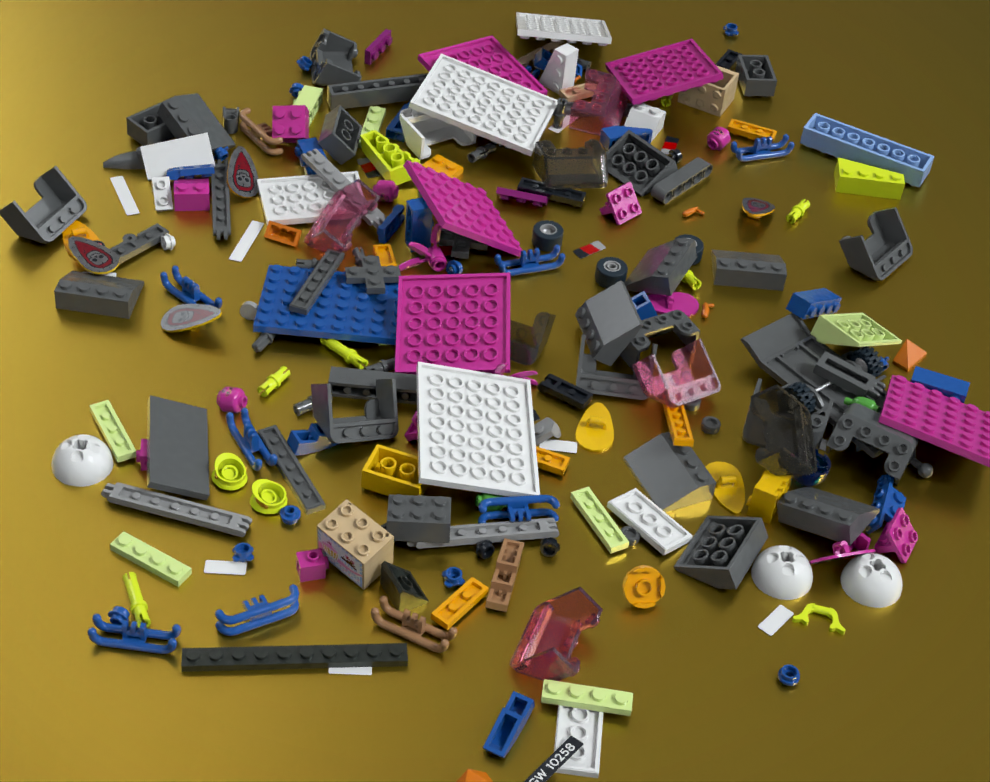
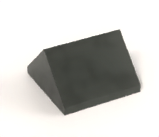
M386 561L381 564L380 584L396 610L404 612L405 609L412 610L429 602L410 571Z

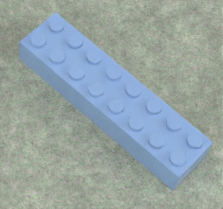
M817 113L804 126L800 144L817 149L822 153L833 155L836 158L839 157L904 174L905 183L916 187L921 186L929 174L934 160L933 155Z

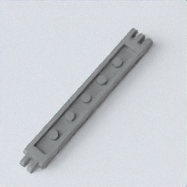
M316 148L312 152L308 151L306 154H301L302 160L368 225H374L378 228L384 222L385 215Z
M119 482L115 485L107 483L104 487L105 489L101 492V495L111 503L240 537L245 536L252 522V518L249 516Z
M554 518L531 519V521L523 520L522 522L517 520L515 522L450 526L449 543L407 541V545L422 549L478 544L482 540H490L492 543L503 542L504 538L515 541L555 538L560 533Z

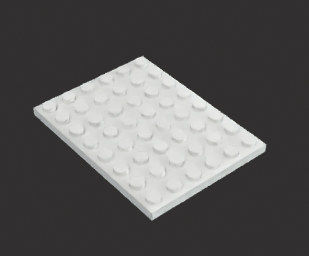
M516 12L517 35L523 39H529V37H536V40L551 38V41L554 42L567 40L568 43H576V41H582V44L592 45L593 42L598 43L599 46H607L612 41L604 20Z
M441 54L410 101L409 108L531 156L557 107V100Z
M418 362L416 366L419 483L509 497L540 495L530 380Z

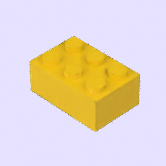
M379 444L376 445L362 469L361 488L387 496L389 494L423 496L429 486L419 483L418 456Z

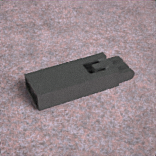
M827 351L823 353L813 370L814 374L858 397H865L867 395L877 400L886 388V385L875 379V376Z

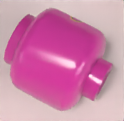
M716 127L707 135V144L713 150H722L731 140L729 131L723 127Z
M379 180L373 186L372 193L377 201L391 203L394 199H397L399 188L394 181Z
M228 386L224 387L217 394V404L224 412L239 413L247 405V396H245L241 388Z

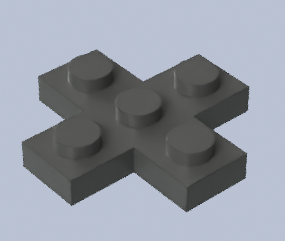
M441 228L440 241L437 244L452 246L451 257L468 259L470 248L486 251L488 249V245Z
M373 255L361 256V267H345L346 284L365 283L367 294H385L384 283H399V276H401L399 266H381L379 256Z

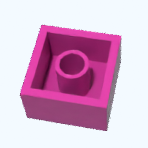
M306 105L273 106L272 138L282 137L283 143H297V140L309 138V110Z

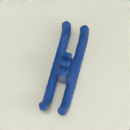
M784 134L782 140L778 143H772V137L769 136L767 139L762 137L761 140L756 138L754 146L737 148V142L733 141L731 143V151L736 154L739 161L748 162L786 156L791 153L795 144L791 141L786 149L771 152L770 150L780 149L786 145L789 135ZM746 153H754V154H751V155H742V154H746Z
M555 245L553 251L549 254L540 255L539 248L534 249V254L532 249H529L527 253L525 250H522L519 259L502 261L501 255L496 254L494 262L499 267L500 273H510L511 276L557 269L564 263L565 254H559L560 246ZM558 256V259L553 263L539 265V262L550 261ZM521 266V268L506 269L508 267Z
M178 266L172 267V275L175 281L182 286V291L175 288L169 282L166 272H161L160 278L165 289L183 303L197 304L196 301L201 300L205 305H211L218 309L222 307V299L220 297L216 298L214 302L200 291V286L190 280L187 276L182 278Z
M241 409L244 437L241 436L235 425L233 413L228 412L226 414L228 429L252 469L259 471L262 468V460L255 459L252 454L256 451L261 453L269 466H275L278 459L277 455L270 454L250 421L248 409Z
M550 495L487 498L479 504V511L483 514L479 516L478 524L486 523L487 520L506 518H509L510 522H515V518L518 519V522H522L523 517L526 518V521H531V517L539 516L554 518L558 522L559 516L555 511L547 508L529 509L528 504L549 503L554 509H558L560 503L557 498ZM507 505V510L486 512L488 506Z
M295 584L290 585V596L271 603L267 602L264 595L259 596L260 603H258L255 597L251 598L252 606H250L247 600L242 601L245 612L233 616L225 615L221 609L216 610L215 616L219 620L215 624L216 629L223 635L234 636L294 615L299 608L298 587ZM290 606V607L287 608V609H284V610H281V611L272 613V611H275V610H278V609H281V608ZM249 619H250L249 622H246V623H243V624H240V625H237V626H234V627H227V626H225V624L232 625V624H237V623H240V622H243V621H246V620H249Z
M94 614L92 621L98 629L109 633L122 634L123 638L121 640L101 637L93 627L89 628L87 632L89 639L100 646L168 654L176 649L177 641L175 638L180 635L181 627L175 624L172 627V631L147 629L146 623L141 622L140 627H138L135 621H132L131 626H129L128 620H123L122 625L104 622L100 614ZM147 638L168 640L167 645L145 642Z

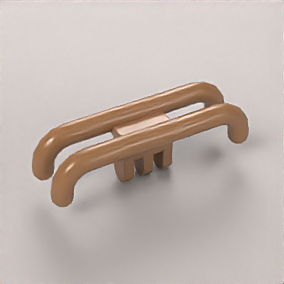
M250 108L241 110L239 113V117L242 120L240 123L241 131L266 154L272 156L281 155L283 153L282 148L271 149L263 140L268 144L277 145L283 143V138H271L272 128L265 122L256 125L246 116L251 112Z
M386 596L380 597V607L387 615L402 621L401 627L384 620L380 616L378 608L374 607L371 609V618L379 627L436 653L445 652L449 647V641L455 639L457 635V628L451 627L449 632H445L427 624L426 617L421 616L418 620L417 613H413L410 616L411 611L408 609L401 612L392 608ZM426 632L442 639L440 644H437L421 636Z

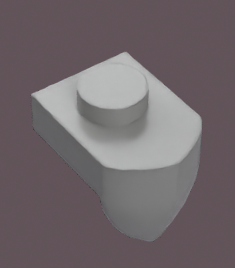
M549 417L534 425L536 445L541 444L552 436L556 438L561 437L559 426Z

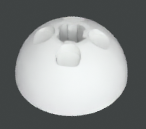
M85 434L74 435L65 439L56 448L51 463L54 476L60 482L75 487L90 486L101 482L111 473L114 465L113 456L108 446L100 439Z
M777 545L765 549L756 557L751 568V576L755 585L765 594L777 599L793 600L807 594L812 586L813 572L810 562L803 553L790 546Z
M866 553L854 557L846 564L840 577L842 588L846 594L864 606L873 608L890 606L898 601L902 593L903 582L899 569L890 559L880 554Z

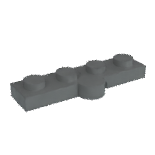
M157 223L138 233L137 236L134 234L124 235L122 238L123 242L110 248V250L118 255L119 264L161 242V236H165L166 233L169 234V231Z

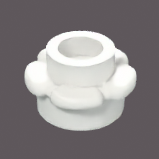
M166 233L165 236H161V246L164 250L170 249L171 251L176 245L174 236Z

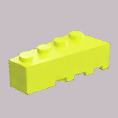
M376 130L360 135L362 152L385 180L394 181L396 185L412 180L403 165L407 160L420 164L419 159L412 158L411 154L407 151L403 152L397 144L390 143L388 138Z
M839 157L837 159L834 171L835 192L901 199L905 186L904 174Z

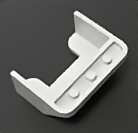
M412 108L400 111L399 120L406 145L420 160L430 157L431 149L428 146L454 139L462 146L476 143L477 135L472 132L462 130L457 126L447 124L442 120L432 118Z

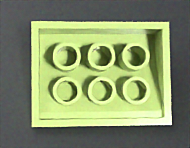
M864 313L819 315L810 333L821 344L865 347L901 344L902 342L901 339Z

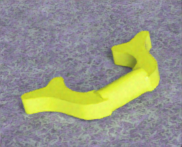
M815 603L806 605L803 612L793 616L792 619L794 623L801 622L807 626L809 622L808 614L817 613L828 616L832 620V624L829 627L830 632L836 631L844 635L846 631L840 624L838 614L833 608L816 605Z

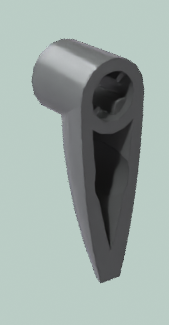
M140 147L136 151L119 154L103 162V168L145 169Z

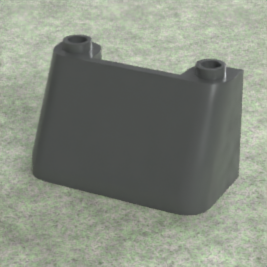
M323 28L310 51V59L313 62L311 66L312 84L328 86L361 81L360 71L356 70L353 72L352 59L356 58L358 54L357 43Z

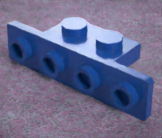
M888 474L882 475L877 481V488L871 506L880 508V512L866 527L865 532L868 535L882 527L884 520L886 522L892 521L897 509L901 507L904 509L906 497L892 486L894 477Z

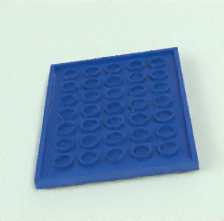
M277 264L269 265L253 324V332L396 345L398 283H384L385 294H367L365 283L346 284L345 272L336 271L308 314L303 315L289 311V305L314 268L287 267Z

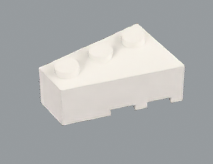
M568 43L554 49L539 83L559 94L560 89L574 86L579 49Z

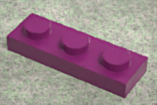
M385 29L365 49V64L371 65L391 45V30Z
M497 187L496 194L500 196L499 199L509 201L511 198L516 199V202L521 204L531 202L536 207L547 206V196Z

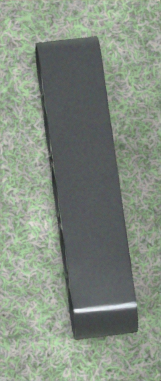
M697 157L655 184L651 190V196L667 204L708 177L712 172L713 165Z

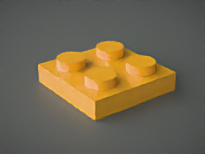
M439 154L422 164L423 167H430L438 173L443 172L450 178H457L463 173L462 166Z

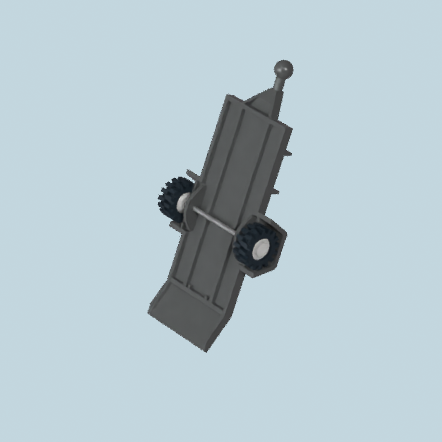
M793 313L741 338L742 343L758 366L782 385V387L776 390L778 407L780 412L791 421L805 425L808 417L813 414L825 416L829 401L834 400L828 422L833 426L832 432L848 405L843 404L845 397L854 399L858 396L813 373L814 367L823 353L827 351L875 377L881 375V371H883V367H881L883 362H880L882 358L877 356L878 352H874V348L865 346L855 351L850 350L840 356L827 345L816 341V338L810 334L811 332L803 320ZM883 375L877 378V380L882 381L886 376ZM883 390L877 400L865 395L866 398L874 400L876 405L880 406L878 413L881 414L886 391ZM855 438L851 440L856 444V452L863 450L873 459L884 453ZM915 449L908 464L917 468L920 477H931L933 467L929 463H922L916 459Z

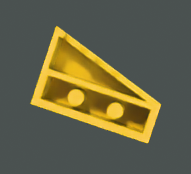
M772 464L767 471L764 470L761 479L753 489L752 495L747 500L746 506L749 507L747 515L750 517H760L763 522L770 524L777 511V502L787 493L794 473Z

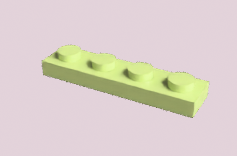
M370 106L361 135L373 130L380 132L386 108ZM359 139L357 148H361V139Z
M109 400L89 405L90 412L116 461L122 462L135 458L136 449Z
M589 487L571 492V500L610 554L628 548L629 541Z
M124 531L110 543V550L177 587L192 574L191 567Z
M544 679L541 703L631 716L633 693Z

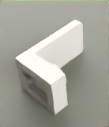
M169 176L152 178L151 187L154 194L155 210H173Z

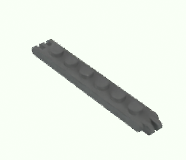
M218 159V163H215L216 167H214L215 173L211 176L213 236H217V240H220V236H224V240H228V235H231L230 197L227 184L228 159H225L224 163H221V159Z

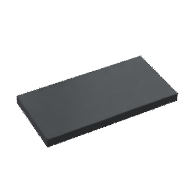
M149 396L147 401L148 488L207 501L210 495L207 409L156 396Z

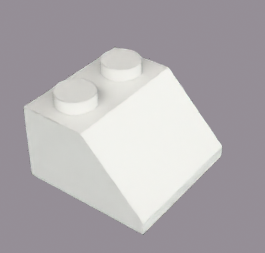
M645 103L634 104L630 109L624 126L652 129V142L664 126L666 111L646 105Z

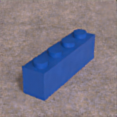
M826 288L796 292L792 294L786 309L802 319L819 317V315L836 313L841 306L840 301L842 298Z

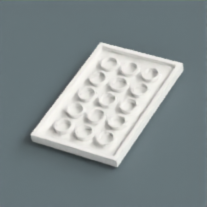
M358 171L341 172L365 195ZM317 174L257 179L258 192L267 225L269 220L283 225L362 219Z

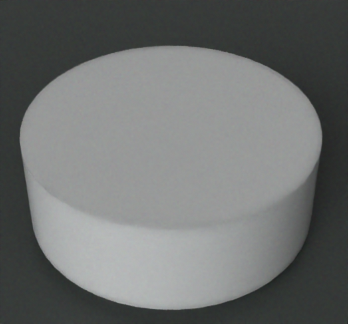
M252 301L244 302L240 308L241 316L247 320H254L258 305Z

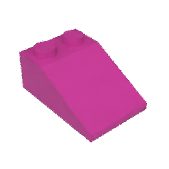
M179 177L178 180H174L175 211L210 210L209 177H194L190 179Z

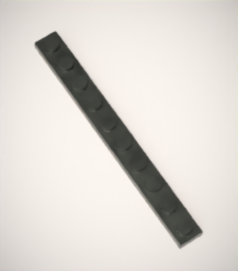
M407 643L182 648L181 669L182 672L397 667L408 666Z

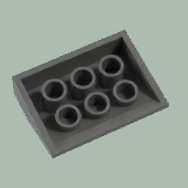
M198 93L174 96L161 103L157 113L176 139L208 132L213 156L215 155L214 151L219 147L225 148L228 146L231 149L236 146L235 142Z
M630 130L595 163L621 183L631 182L634 192L641 197L650 193L655 184L678 170L676 162Z
M677 238L649 249L624 283L627 291H645V293L671 296L697 258L695 240Z
M711 249L714 285L783 291L787 270L786 263L780 255Z
M71 271L59 280L54 290L56 308L129 319L144 286V281Z
M623 281L615 283L586 300L575 314L582 333L586 335L585 340L593 359L609 366L615 362L643 326Z
M670 431L656 436L623 457L624 462L649 499L664 512L680 509L713 498L716 481L691 447L673 446Z
M810 486L788 491L777 502L778 522L838 542L846 541L848 545H851L880 512V508Z
M707 515L674 565V569L713 587L736 590L768 539L762 518Z

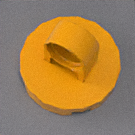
M647 565L631 569L624 577L622 584L623 594L628 602L637 608L644 609L656 605L660 597L664 596L666 588L664 578L659 571Z

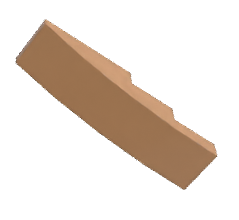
M504 538L485 608L507 612L525 542Z

